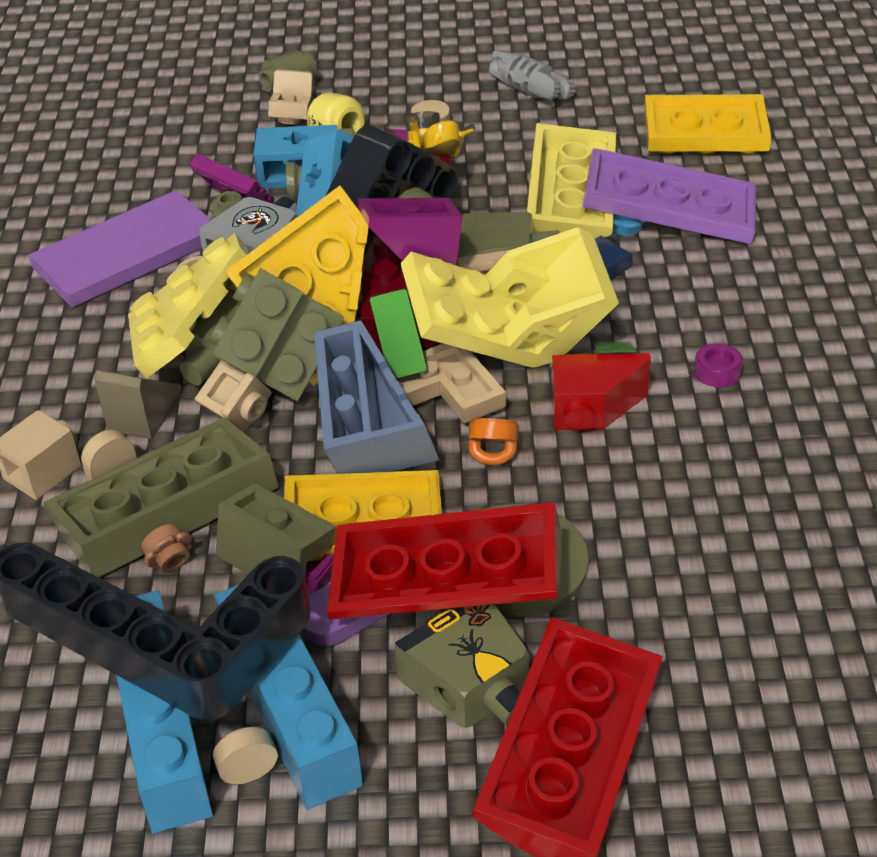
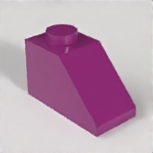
M358 198V209L367 225L402 261L412 251L431 258H438L457 266L462 215L450 198Z

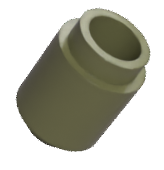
M293 51L265 60L259 72V80L263 89L271 95L273 94L274 72L276 69L310 71L313 74V81L317 77V67L313 57L308 52L301 53L300 51Z

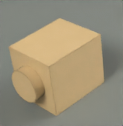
M39 410L35 411L0 437V471L3 479L33 499H39L82 466L76 448L78 439L75 432L66 422L62 420L56 421Z

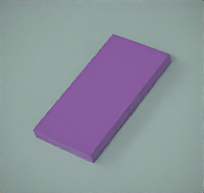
M593 148L582 207L751 244L755 234L756 184Z
M175 190L33 252L28 256L31 267L73 308L201 249L199 229L211 221V219L180 192Z

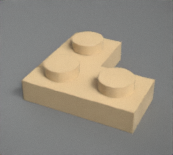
M441 344L423 351L427 367L426 371L396 379L405 391L412 406L441 395L463 423L506 407V391L473 353L451 345Z

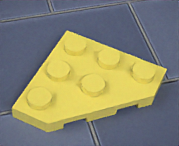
M236 233L227 239L221 237L213 241L204 250V257L191 267L188 265L181 266L168 277L166 286L154 295L151 292L144 294L131 306L128 319L134 366L146 379L188 347L195 337L191 331L196 326V319L199 315L203 319L210 317L228 293L225 286L229 278L225 271L249 254L246 245Z

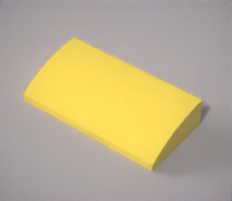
M536 123L526 212L532 214L535 232L559 230L562 233L580 227L591 231L595 239L599 236L605 238L612 235L613 214L584 208L582 205L592 150L597 148L615 152L616 132Z

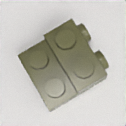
M260 268L255 277L246 272L232 297L240 302L232 319L222 315L208 341L216 345L212 352L214 356L245 373L252 374L261 382L298 402L317 367L314 332L340 326L344 317L306 296L299 289Z

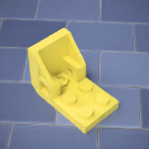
M580 227L508 251L486 275L476 270H469L444 262L441 259L431 258L412 251L401 262L422 338L531 368L552 363V355H565L619 304L593 233Z

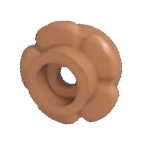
M174 523L156 528L145 537L141 544V548L146 555L144 558L145 565L148 568L153 567L155 570L161 568L163 572H171L180 568L190 557L189 550L192 547V536L188 532H182L179 526Z

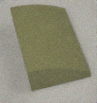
M223 417L45 501L44 505L61 535L86 571L100 577L144 555L141 544L145 537L156 528L174 523L179 526L182 532L189 533L217 519L218 504L251 484L256 483L269 491H273L279 488L270 454L228 419Z

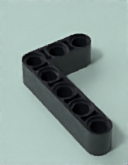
M368 124L361 127L353 137L326 195L338 186H341L357 209L358 198H394L399 186L408 190L411 188H421L428 192L432 198H450L457 186L458 174L454 167L412 143L375 125ZM368 227L363 260L376 235L370 227Z
M27 542L15 543L0 550V597L8 615L188 715L201 720H215L229 713L301 632L310 619L311 609L305 570L297 560L286 556H274L258 564L203 624L196 628L37 545Z

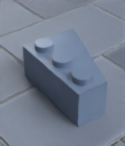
M362 321L314 332L324 450L336 473L393 472L439 461L424 422L414 410L405 391L392 374L386 360Z

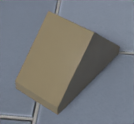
M96 370L94 380L107 430H117L122 434L152 439L181 391V385L99 370Z

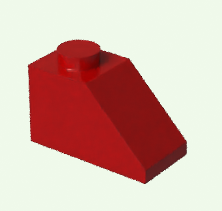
M650 353L552 355L551 393L554 431L603 430L647 397L651 364Z

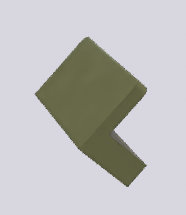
M253 483L218 504L216 554L219 558L246 574H249L265 559L274 556H286L294 558L301 563L306 574V563L334 545L336 526L268 489Z

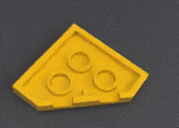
M338 186L227 269L225 274L235 287L238 288L246 272L255 277L258 270L262 268L304 292L303 294L342 315L344 319L340 325L355 322L356 310L358 308L363 256L369 226L342 187ZM317 367L308 382L312 387L318 383Z

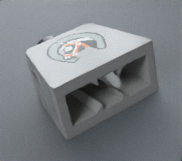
M253 197L243 198L199 229L202 250L204 252L218 238L224 237L227 239L236 233L246 245L248 253H250L298 217L296 214L297 205L288 197H281L274 204Z

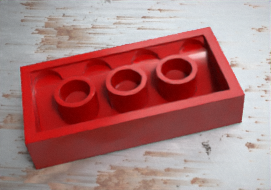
M555 502L337 525L327 605L329 619L558 598L561 578V527Z
M551 617L473 808L472 816L504 840L534 857H597L663 656Z

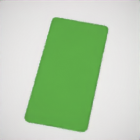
M402 289L371 297L370 302L384 359L394 377L397 379L426 371L427 367L407 290Z
M630 341L593 342L598 353L637 352Z

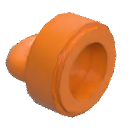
M472 419V421H469V453L476 461L486 465L494 466L508 462L516 453L519 424L516 421L505 419ZM481 441L503 442L504 450L498 453L485 452L481 449Z

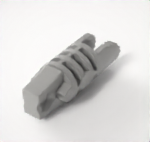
M504 50L493 51L489 72L507 85L538 99L553 100L559 98L566 100L574 96L576 87L571 79L555 72L551 66L524 54Z

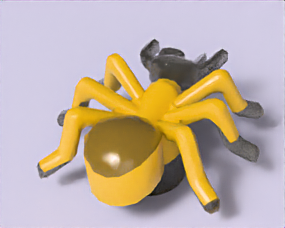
M424 111L411 113L406 116L408 142L429 154L438 156L450 155L451 158L458 157L464 136L475 130L474 124L459 130V125L454 121L440 122V114L438 112ZM380 126L381 129L395 135L393 130L388 126Z

